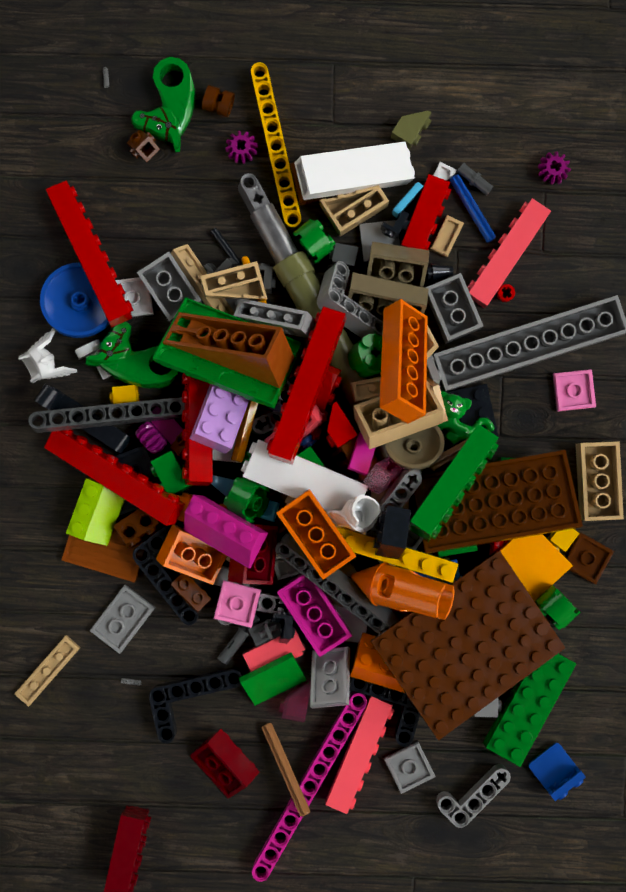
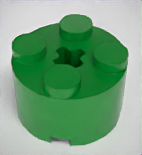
M309 219L292 233V237L297 236L296 244L302 251H305L307 257L311 255L314 258L311 262L316 264L334 249L333 246L336 243L330 235H325L322 231L324 227L318 220Z
M368 334L356 342L349 350L348 362L352 370L355 369L360 377L373 378L381 373L382 336Z
M237 477L233 481V487L224 499V505L227 506V510L253 523L255 522L253 519L256 517L260 518L268 507L270 498L267 497V492L270 493L269 488L245 477Z
M553 584L536 600V605L545 617L549 615L551 623L558 630L564 629L581 613Z

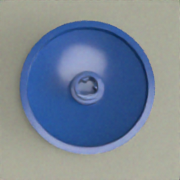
M80 263L64 265L55 270L46 279L40 294V306L46 321L54 330L68 337L84 338L101 332L109 325Z

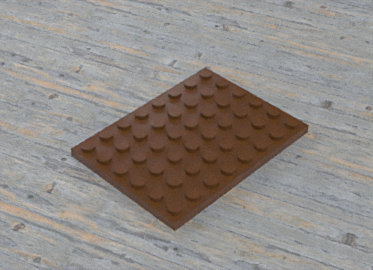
M500 550L494 552L450 584L454 585V600L446 620L410 612L370 641L438 741L565 649V646Z

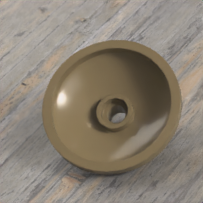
M436 425L386 443L385 449L390 459L400 467L416 470L425 469L432 466L441 457L444 450V436Z

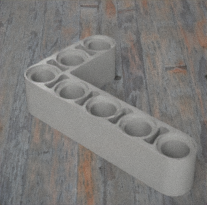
M342 261L336 262L324 273L317 298L319 309L322 310L324 306L346 313L344 327L360 338L368 334L383 336V321L344 294L349 277V268Z

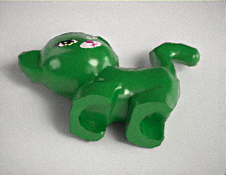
M441 391L448 421L437 426L440 430L444 429L447 432L444 435V439L450 446L468 439L478 424L481 426L485 425L490 432L494 431V424L488 418H479L472 426L461 423L459 419L470 409L472 401L459 395Z

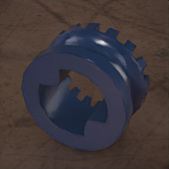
M311 434L301 441L302 451L317 442L312 439Z

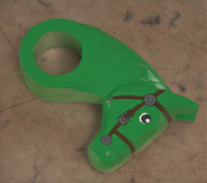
M168 57L160 60L155 66L153 79L160 94L162 106L148 112L142 110L135 111L131 117V122L135 129L141 130L144 133L149 132L160 141L172 143L175 152H180V137L186 130L194 110L195 87L188 65L180 58ZM170 71H178L183 74L182 82L175 87H168L162 83L163 77Z
M126 321L111 328L100 343L96 355L86 356V365L101 367L113 377L125 383L143 388L170 386L177 379L179 371L173 369L165 375L153 373L149 364L154 360L153 356L159 346L133 352L129 342L131 325Z

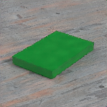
M291 652L240 677L239 680L256 706L306 681V677Z

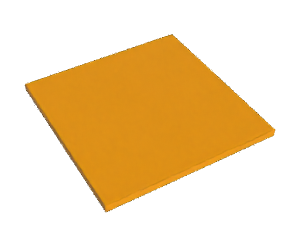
M543 534L511 539L500 549L534 601L573 567Z

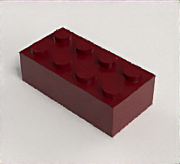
M127 805L122 812L104 892L134 891L139 874L135 873L138 872L141 866L143 855L140 854H142L147 840V836L144 834L149 829L151 817L148 816V809Z

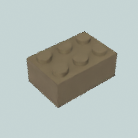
M372 242L367 276L424 287L429 263V250Z

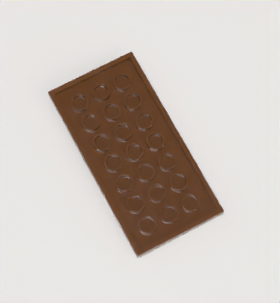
M566 450L486 463L482 473L475 475L476 479L470 490H464L465 495L458 507H452L454 511L447 523H441V531L435 540L431 538L427 542L422 538L425 554L581 528L583 524ZM446 470L422 474V482L413 493L417 511Z

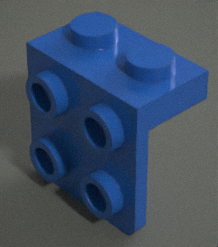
M558 742L552 744L528 764L531 771L554 801L566 797L570 789L580 786L583 783V779L586 778Z

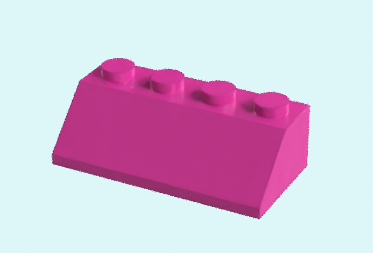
M193 495L185 511L184 531L247 568H251L268 532L203 495Z
M299 574L277 591V594L319 657L352 637L350 629L327 594L303 574Z

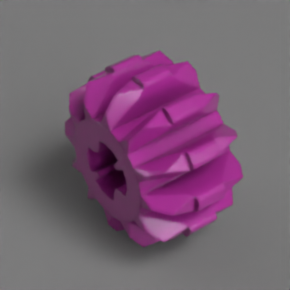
M238 131V136L232 133L230 135L232 140H226L228 146L225 150L229 153V159L234 158L235 163H238L241 159L242 163L245 164L246 158L252 161L251 155H257L255 148L258 145L254 142L255 137H249L247 131L244 135L241 134V131ZM239 145H242V147H243V145H244V146H245V149H244V150H241V148H240V150H239L238 146H239Z
M558 151L554 155L550 152L547 153L546 157L540 159L541 164L537 167L541 170L538 175L545 176L543 182L549 179L550 185H553L555 181L557 184H560L562 179H567L568 175L566 173L571 171V168L567 167L570 161L563 160L565 154L558 157Z
M151 422L142 424L135 431L137 438L152 454L161 452L167 445L166 438Z

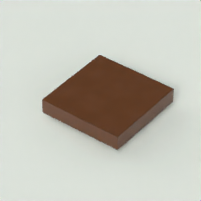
M579 532L580 534L575 539L565 558L573 565L569 569L570 571L596 585L614 551Z

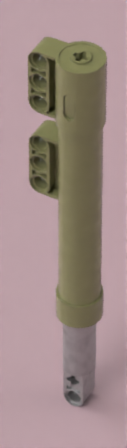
M244 174L239 182L238 191L251 213L250 217L276 263L273 270L283 289L287 290L296 309L308 311L315 319L317 313L321 312L317 305L321 285L314 274L315 270L305 251H298L274 205L269 202L257 178L253 174ZM244 183H250L252 187L247 188ZM343 328L330 365L342 370L340 374L342 381L339 388L354 413V405L365 401L354 403L350 383L371 378L360 377L359 373L350 367L348 352L352 348L353 343ZM385 444L376 447L374 455L379 460V465L392 486L404 468L390 459L386 452Z

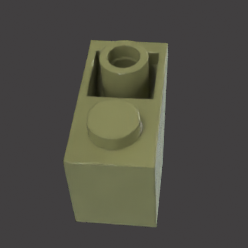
M427 110L402 116L392 131L391 139L396 142H406L409 150L413 145L417 146L422 137L419 134L423 129L427 130L432 121L430 119L431 112Z

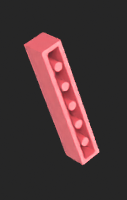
M533 198L529 203L525 201L519 210L522 213L518 219L515 217L508 226L511 228L508 235L506 233L502 235L498 241L501 245L497 250H492L488 256L490 261L487 266L483 264L477 272L479 278L476 282L472 280L467 287L472 300L484 309L497 293L551 212V210Z
M372 696L368 697L367 705L360 716L328 792L325 805L345 814L348 813L349 809L352 810L356 803L355 794L357 791H361L364 780H362L364 773L368 774L372 764L369 762L371 756H375L378 751L379 745L377 742L379 737L383 738L387 727L384 726L386 720H390L393 715L392 702Z

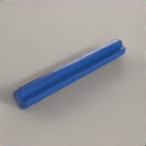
M454 175L450 178L452 186L487 243L491 242L496 238V235L460 175Z

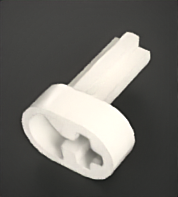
M100 340L92 341L76 349L75 353L78 359L96 355L101 343ZM97 367L103 380L112 376L101 367Z

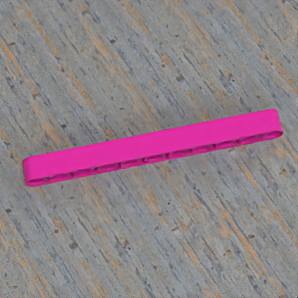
M353 691L349 695V705H345L341 709L301 779L299 786L308 806L367 705L365 694ZM356 696L363 698V702L359 705L353 703V698ZM351 713L354 717L351 721H345L343 719L344 714ZM336 730H342L344 735L341 738H336L333 733ZM326 747H332L334 749V753L331 755H326L324 753V749ZM322 764L325 768L323 771L317 772L314 766ZM307 781H312L315 786L308 789L304 784ZM292 797L253 864L252 876L256 881L263 882L269 877L302 819ZM292 815L295 817V821L287 822L285 817ZM278 832H282L286 837L278 839L275 835ZM272 849L276 852V854L274 856H268L266 854V851ZM262 866L266 871L259 873L256 868Z

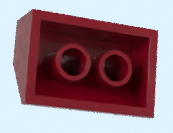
M254 524L268 532V535L251 568H247L230 558L228 581L240 584L273 585L276 557L275 547L277 545L279 526Z
M222 729L211 735L190 755L228 799L245 789L260 773L255 764L243 754L242 750L234 744L229 735Z

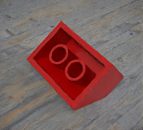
M335 402L332 406L326 441L331 448L335 447L338 450L357 437L358 434L338 403Z

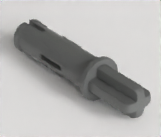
M256 614L252 626L257 625L260 621ZM238 627L236 634L217 657L222 663L227 665L245 639L251 636L248 630L250 627Z

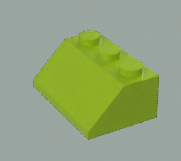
M86 478L66 534L84 541L108 546L114 530L113 525L117 522L125 499L94 479Z

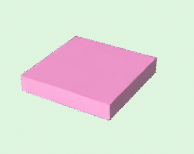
M592 369L553 374L557 412L596 407Z
M223 580L214 619L252 628L261 589Z

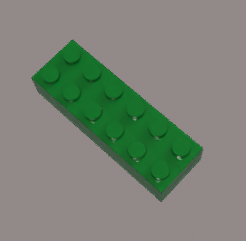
M477 425L411 519L409 524L411 531L427 542L431 538L435 540L441 531V523H447L454 511L452 507H458L465 495L464 490H470L476 479L475 475H480L488 462L486 459L490 460L497 451L496 449L499 446L497 444L498 436L481 425Z
M558 653L514 685L483 742L484 746L521 767L572 674L576 663Z

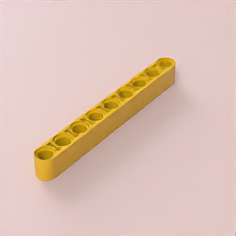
M258 62L251 68L253 86L284 224L288 230L295 231L301 226V214L268 68L264 63ZM259 71L265 73L262 77L255 75ZM263 89L269 91L267 95L259 94V92ZM265 108L273 109L269 114L263 112ZM269 126L277 127V130L274 132H269L267 129ZM274 144H279L281 146V148L277 151L273 150L271 147ZM279 162L285 164V167L282 169H278L275 166ZM283 180L290 183L288 187L284 188L279 184ZM292 199L294 203L291 206H286L284 201ZM296 217L298 222L292 225L288 223V219Z

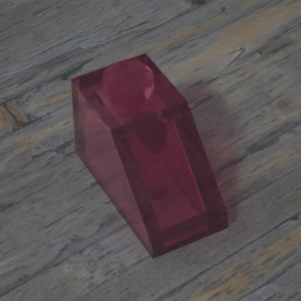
M307 680L287 694L285 701L281 700L279 712H282L283 719L305 722L311 690L310 680Z

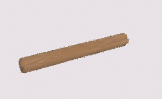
M267 723L262 726V731L299 815L303 817L310 813L309 806L272 723Z

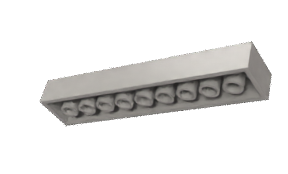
M616 295L433 354L436 361L435 365L442 374V380L440 381L442 391L447 392L626 334V318L619 297Z

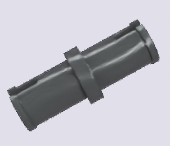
M463 163L457 170V173L470 182L469 185L475 186L485 196L494 187L481 177L482 174L476 173L466 163Z

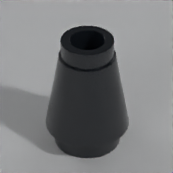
M429 263L425 280L434 282L452 277L453 267Z

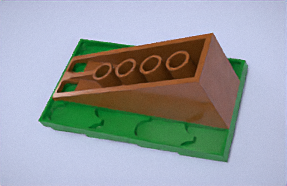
M185 297L153 359L164 367L185 373L186 376L218 386L220 389L243 396L250 401L275 408L277 400L303 349V344L300 341L285 336L282 327L251 323Z

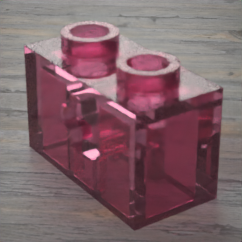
M387 457L374 465L363 482L368 486L369 490L380 494L392 486L404 468L394 463L390 457Z

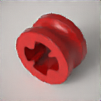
M510 284L502 285L497 291V297L502 302H509L515 296V289ZM502 289H504V291L506 289L510 290L509 298L508 296H506L505 298L502 296Z

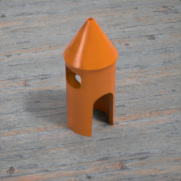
M387 562L353 573L351 577L374 606L380 605L401 612L410 611L446 620L452 608L454 585L420 576L411 570L389 565Z

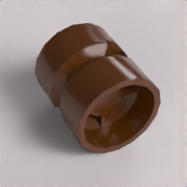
M208 85L203 97L202 109L212 113L217 111L218 115L228 118L233 108L235 93L227 90L220 92L219 88Z

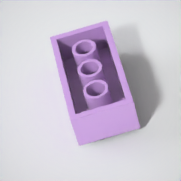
M210 384L189 439L226 454L232 449L249 400Z

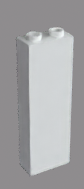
M406 142L300 156L294 163L303 200L353 193L357 190L377 185L380 188L407 185L415 178V171L411 165L410 151L407 148Z
M259 439L257 443H252L248 452L252 455L249 461H244L241 471L244 472L243 477L295 499L310 489L326 512L342 510L348 499L356 498L361 494L365 495L368 489V485L297 455L293 465L270 458L267 451L268 443Z

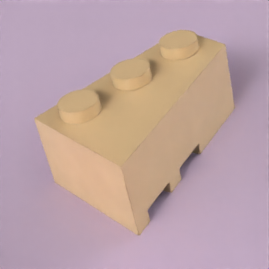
M379 185L320 200V207L340 237L387 208L389 200Z
M257 261L200 276L205 297L267 300Z

